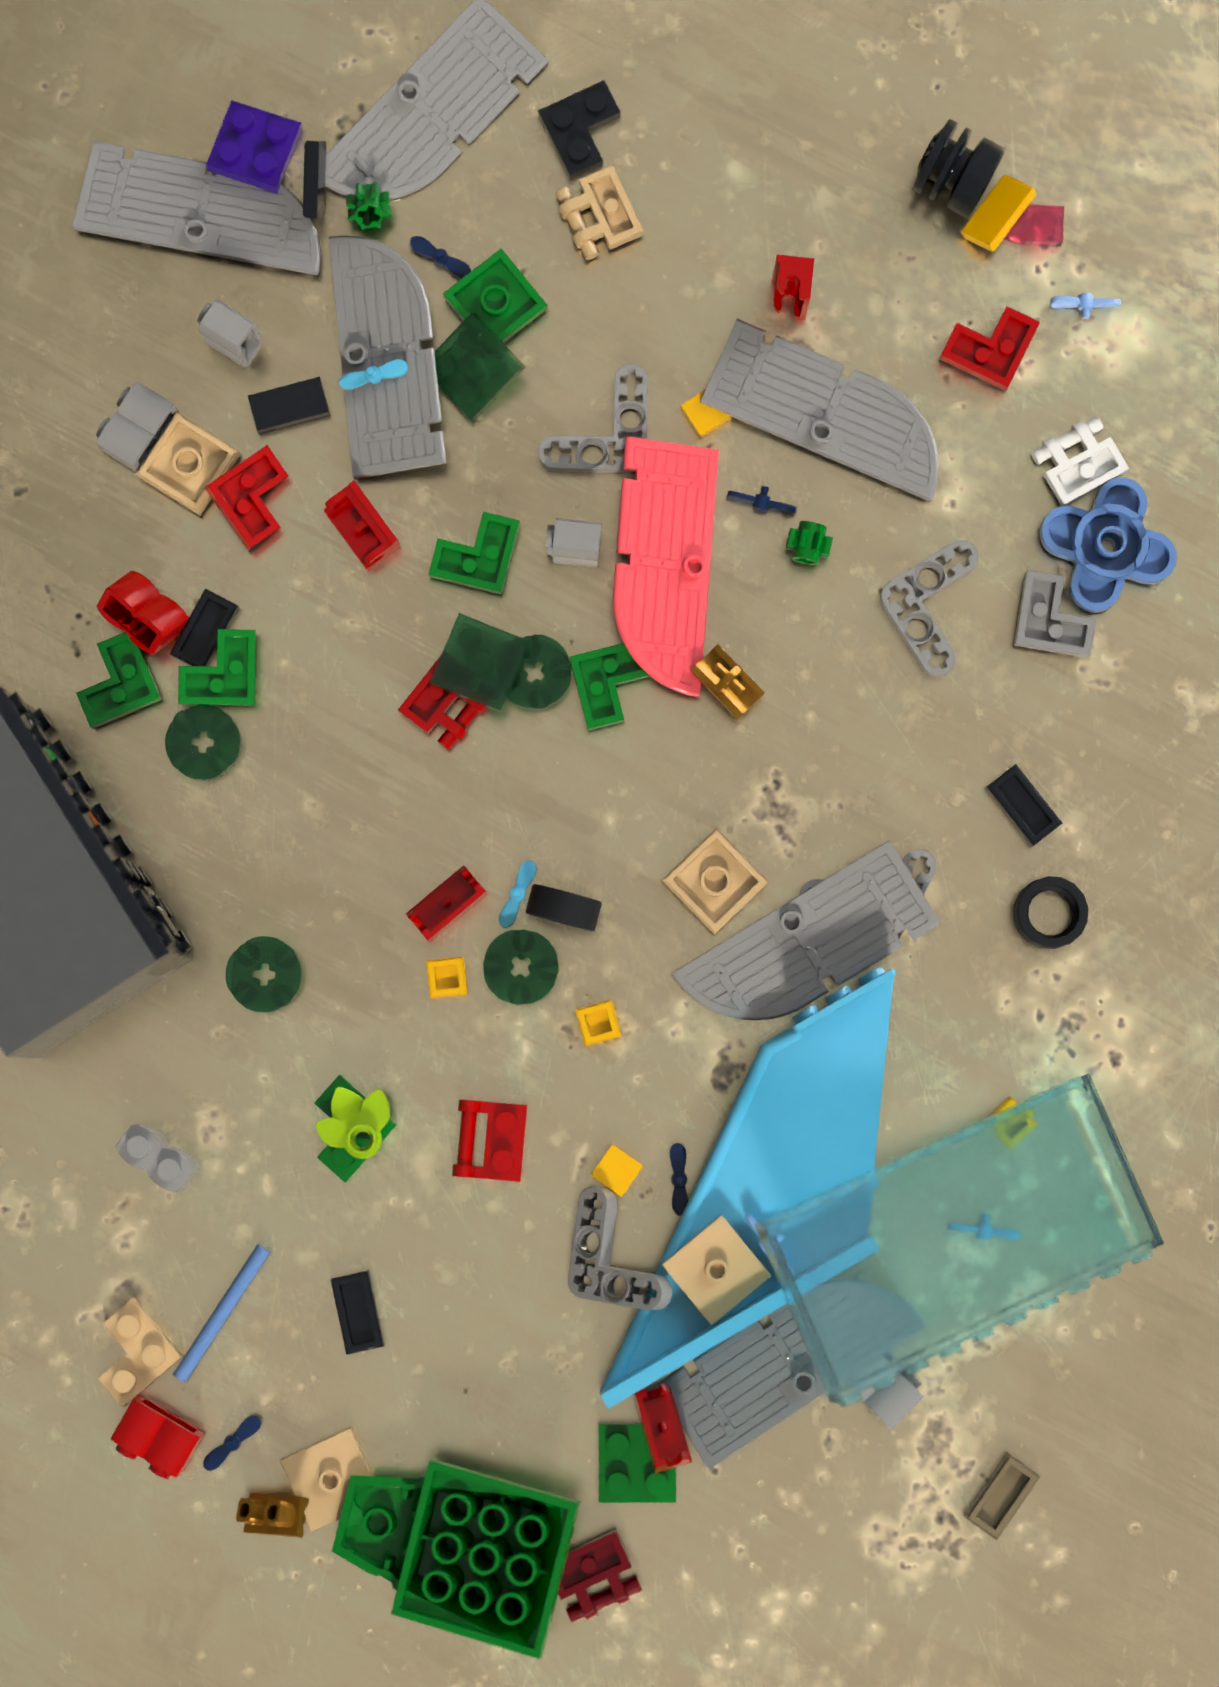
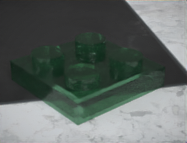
M470 313L435 351L438 385L470 420H476L526 368L476 313Z
M459 613L430 684L501 713L530 643L528 640Z

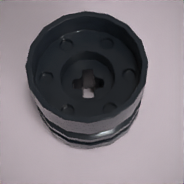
M949 119L929 143L918 165L917 178L912 190L921 194L930 180L936 182L929 199L936 200L942 191L947 188L951 190L947 208L969 219L993 177L1006 148L984 137L974 150L969 149L967 145L972 130L965 128L956 142L952 140L958 123Z

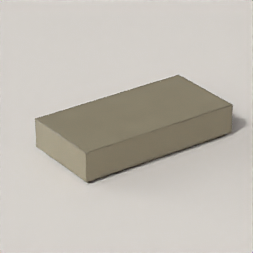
M1007 1452L964 1514V1517L995 1540H998L1041 1476Z

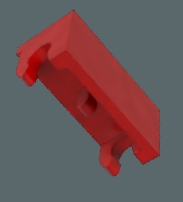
M777 254L771 283L775 284L773 307L776 313H780L782 308L781 300L784 297H789L795 301L793 308L794 318L805 320L811 297L814 258Z
M354 480L325 503L326 508L323 511L367 571L401 548L396 536Z
M463 865L410 909L406 915L427 941L431 943L487 896L488 893Z
M664 1383L660 1384L656 1389L647 1391V1389L643 1388L634 1393L633 1399L654 1472L658 1473L692 1463L671 1387Z

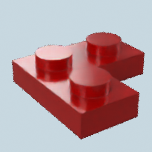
M1006 306L991 338L956 323L939 359L1006 391L1040 322Z
M268 445L205 487V490L247 550L281 528L260 498L261 495L289 477Z

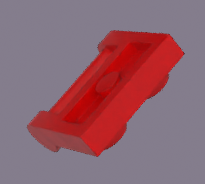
M459 1099L458 1111H462L457 1164H453L452 1176L520 1182L527 1105ZM477 1113H488L483 1166H472Z

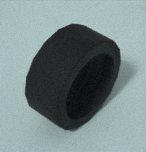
M1047 876L1031 882L1020 891L1014 903L1013 919L1017 931L1026 942L1038 948L1056 949L1071 944L1082 934L1088 922L1089 908L1084 894L1074 883L1062 877ZM1057 891L1070 901L1073 910L1072 921L1069 927L1060 934L1045 935L1037 931L1030 922L1028 916L1029 905L1033 898L1041 892Z
M533 884L525 912L529 915L561 924L595 931L602 902L567 891Z

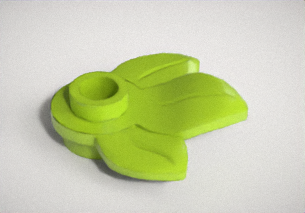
M337 1087L331 1101L332 1117L318 1121L315 1124L317 1132L322 1141L330 1147L345 1148L355 1158H370L379 1151L382 1144L381 1130L390 1119L388 1099L381 1089L375 1090L363 1100L355 1092L343 1087ZM360 1132H366L370 1136V1143L366 1147H361L356 1142V1137Z

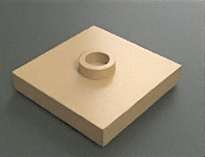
M176 412L136 472V475L200 516L212 499L205 490V487L231 470L239 458L240 452Z
M717 828L662 879V882L714 935L769 883Z
M722 1215L717 1217L662 1263V1266L711 1326L771 1277V1274Z
M352 1427L280 1460L295 1496L309 1498V1504L304 1514L311 1532L340 1519L351 1475L373 1476Z

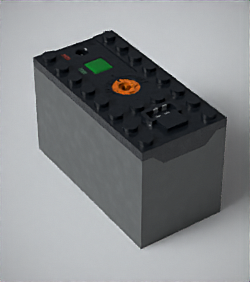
M0 687V1047L6 1057L40 1058L192 961L193 959L188 951L193 949L184 932L181 929L177 931L172 924L170 918L173 915L162 898H157L155 893L148 888L153 884L147 873L141 866L137 867L128 858L133 852L121 834L115 837L107 825L112 822V819L101 803L95 805L88 795V792L93 789L81 771L75 774L68 761L72 759V755L61 739L55 742L48 729L53 726L41 708L35 711L33 707L23 701L17 692L11 694L3 687Z

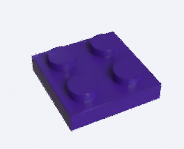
M231 100L206 163L207 171L277 194L302 131L301 122Z

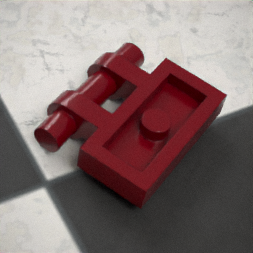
M616 1529L568 1551L558 1595L562 1600L575 1594L579 1603L566 1608L571 1623L584 1617L587 1620L598 1616L597 1611L615 1603H618L620 1606L630 1601V1596L643 1591L637 1576L625 1582H622L619 1573L632 1568V1565ZM607 1579L611 1588L591 1597L587 1588Z

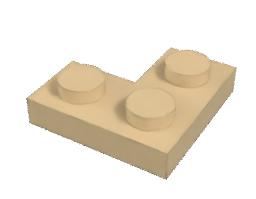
M135 1297L103 1323L127 1354L101 1375L98 1380L123 1408L183 1357V1354Z

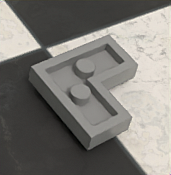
M1031 570L1025 572L1014 646L1084 658L1090 656L1096 619L1059 613L1065 576Z

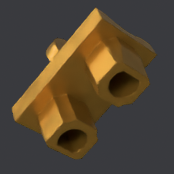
M719 644L691 669L694 676L737 720L765 694L758 684Z
M250 1493L249 1498H240L236 1520L237 1522L245 1523L243 1531L245 1533L303 1538V1524L306 1521L304 1511L309 1504V1498Z

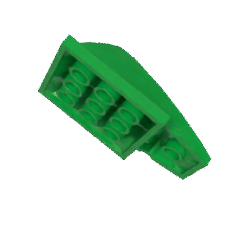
M436 1459L429 1460L425 1478L351 1475L332 1552L363 1571L374 1576L380 1575L392 1582V1588L397 1590L391 1611L392 1615L540 1659L544 1653L581 1501Z

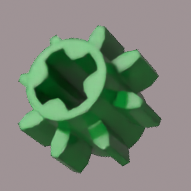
M376 182L363 185L357 183L355 195H346V206L349 208L348 220H356L361 226V230L374 227L380 229L383 217L391 218L389 191L382 192L377 187Z
M800 521L798 530L790 528L785 549L793 550L791 559L802 564L819 565L820 557L828 558L833 537L825 536L827 527L815 522Z

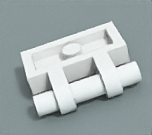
M1098 417L1087 422L1079 421L1071 426V431L1058 438L1052 436L1042 442L1041 447L1031 452L1032 458L1037 465L1048 459L1053 461L1055 467L1045 472L1044 477L1061 506L1075 501L1129 470L1111 437L1100 443H1097L1093 435L1103 430V425ZM1078 443L1082 445L1084 449L1082 453L1071 459L1067 458L1065 450Z

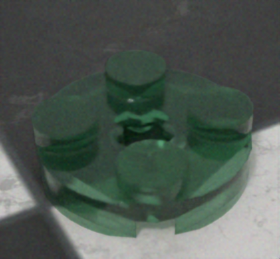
M545 635L525 636L513 640L502 651L497 663L498 683L503 694L511 703L522 709L546 710L548 707L557 704L565 696L571 684L572 669L566 650L556 640ZM537 663L543 666L541 672L545 675L542 680L535 679L533 682L528 681V673L524 670L527 665L534 667Z
M196 705L186 710H181L174 716L172 723L167 729L165 748L171 764L185 776L197 781H212L223 776L224 773L228 772L237 763L242 751V736L234 720L220 708L211 705ZM201 733H207V737L214 740V745L207 747L206 753H199V747L194 745V740L200 738Z
M525 929L509 930L496 937L487 948L483 962L484 979L489 989L499 999L515 1005L532 1004L544 998L554 987L559 972L557 954L551 943L541 934ZM518 957L521 961L528 958L531 961V964L528 966L530 971L528 976L524 977L522 974H518L515 977L512 975L511 971L514 968L512 960Z
M260 936L246 941L233 952L226 966V983L231 994L241 1005L255 1012H275L290 1005L299 993L303 982V967L296 951L282 940L273 937ZM263 964H269V970L275 972L274 979L268 980L266 986H261V980L254 977L255 970H261Z

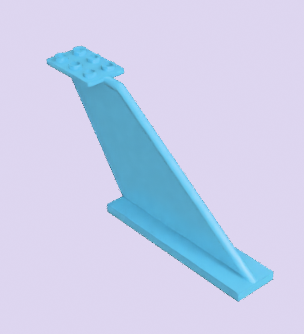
M882 966L870 971L858 978L861 986L851 991L848 985L825 998L829 1005L820 1010L815 1005L803 1010L792 1017L796 1024L761 1044L655 1272L656 1275L663 1276L669 1281L672 1288L671 1300L661 1310L638 1309L605 1382L600 1387V1396L608 1409L879 1250L872 1237L867 1233L894 976L897 975L894 968L884 972ZM750 1213L766 1236L770 1234L773 1237L778 1232L783 1235L784 1238L777 1243L779 1246L777 1251L793 1270L792 1274L786 1276L771 1253L768 1255L764 1253L758 1244L761 1239L744 1219L745 1215ZM722 1215L771 1274V1277L711 1326L662 1266V1263L717 1217ZM648 1287L645 1294L656 1298L657 1290Z

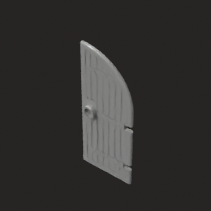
M474 0L326 154L325 186L346 196L347 194L355 195L357 183L363 185L376 182L377 187L382 192L389 191L390 199L403 197L422 189L439 177L462 153L453 143L459 136L470 145L517 96L520 91L511 83L513 79L518 76L528 84L549 62L548 59L486 0Z
M93 142L72 226L74 230L318 275L320 268V244L312 218H304L303 204L282 184L276 194L218 174L215 176L206 174L207 162L135 149L132 160L123 159L125 147Z
M359 236L329 237L342 375L366 371L369 366H376L378 368L396 359L404 360L408 365V372L402 377L382 379L378 384L368 382L352 390L344 389L353 478L358 479L445 464L446 453L443 431L430 433V424L442 422L435 350L434 348L421 349V341L433 339L430 306L422 281L413 267L399 253L378 241Z
M736 320L700 403L927 501H932L937 487L939 472L937 447L927 421L908 397L888 383L854 369L850 380L844 378L840 374L845 364L777 335L772 346L762 342L766 333L765 330L742 320Z
M889 840L674 971L671 975L689 996L716 1013L744 1020L772 1019L795 1012L828 993L829 991L822 981L827 976L832 975L839 986L902 948L903 944L897 936L901 931L907 929L912 939L915 940L940 925L941 922Z
M855 1280L825 1281L768 1314L773 1324L766 1329L763 1328L758 1320L695 1358L693 1361L700 1372L692 1378L683 1366L657 1383V1386L659 1387L660 1384L666 1383L668 1387H671L682 1427L707 1468L711 1469L925 1328L926 1324L906 1302L881 1287Z

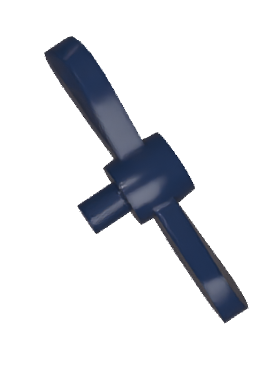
M414 236L410 239V246L416 253L433 259L436 266L445 267L456 278L462 279L471 272V268L467 263L450 257L444 249H437L427 239L421 236Z
M762 486L760 494H756L755 497L735 491H728L727 499L753 504V508L760 511H768L769 507L796 513L797 507L794 505L770 500L771 497L767 496L769 490L767 486Z
M676 1143L670 1149V1160L674 1172L671 1176V1183L674 1186L672 1208L678 1216H682L688 1203L685 1189L688 1178L684 1173L686 1149L682 1144Z
M256 1415L247 1417L234 1434H230L224 1439V1444L207 1454L203 1461L204 1468L208 1471L217 1469L231 1451H236L243 1440L258 1431L261 1426L260 1417Z

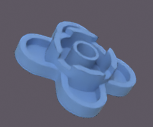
M1119 477L1106 482L1096 494L1091 511L1074 506H1060L1049 512L1041 523L1039 533L1043 547L1053 556L1071 561L1074 564L1069 582V593L1073 602L1084 611L1098 613L1110 608L1118 600L1125 579L1142 584H1156L1167 578L1175 568L1177 553L1173 543L1163 534L1145 529L1142 523L1147 508V497L1143 488L1132 479ZM1109 541L1113 546L1112 552L1105 550L1101 542Z

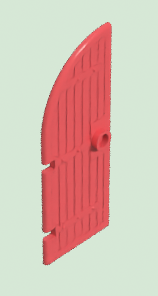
M628 436L625 438L623 469L634 470L636 473L635 480L622 479L616 553L629 555L628 564L615 563L613 609L616 625L628 652L649 676L674 691L699 697L701 682L694 676L691 669L703 659L719 450Z

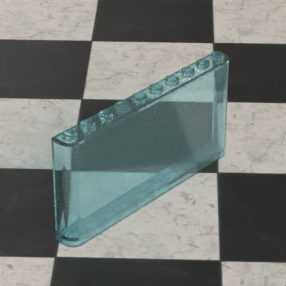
M1089 1073L1053 1086L754 1224L830 1403H839L841 1407L861 1400L863 1398L861 1392L872 1386L874 1391L894 1384L896 1382L894 1376L905 1370L907 1374H912L925 1369L930 1365L927 1359L937 1354L941 1358H945L961 1351L963 1348L960 1343L972 1338L973 1342H977L995 1334L993 1327L1003 1322L1006 1326H1010L1026 1319L1025 1311L1037 1307L1038 1310H1043L1059 1302L1057 1296L1066 1291L1073 1295L1091 1287L1089 1280L1099 1275L1101 1279H1106L1122 1272L1123 1270L1120 1265L1131 1260L1132 1264H1136L1154 1256L1152 1249L1164 1244Z

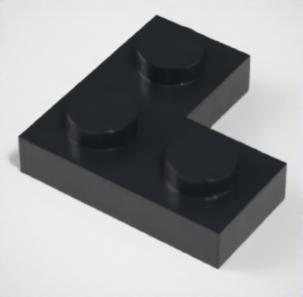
M605 80L538 110V116L569 180L603 165V159L590 131L620 118V110Z

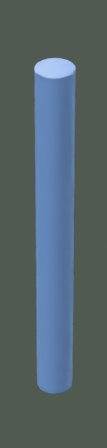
M259 1244L256 1245L174 1371L173 1375L183 1382L187 1381L269 1255L270 1251Z

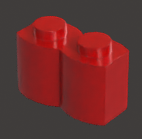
M132 570L106 588L96 606L109 623L121 630H125L135 645L152 655L178 637L189 619L184 610L175 601L160 595L149 579Z
M138 1395L131 1401L110 1439L117 1444L115 1449L120 1454L133 1460L137 1456L145 1459L150 1463L148 1468L151 1472L164 1479H169L170 1476L177 1478L183 1473L205 1433L185 1420L171 1414L151 1400Z

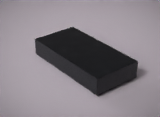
M306 141L304 146V218L324 217L326 141Z
M320 377L248 395L258 434L330 415Z
M205 588L170 655L190 666H209L217 651V629H229L240 607Z
M1017 764L985 787L1031 847L1062 824V821Z
M369 1270L331 1278L346 1355L384 1347L385 1343Z

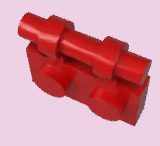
M444 651L399 707L398 711L427 734L432 731L437 723L446 730L437 742L449 750L457 739L461 741L468 733L466 728L478 713L483 714L489 706L486 702L495 691L484 682L475 693L468 689L466 686L473 679L474 673ZM460 697L467 704L453 720L445 713L455 700Z

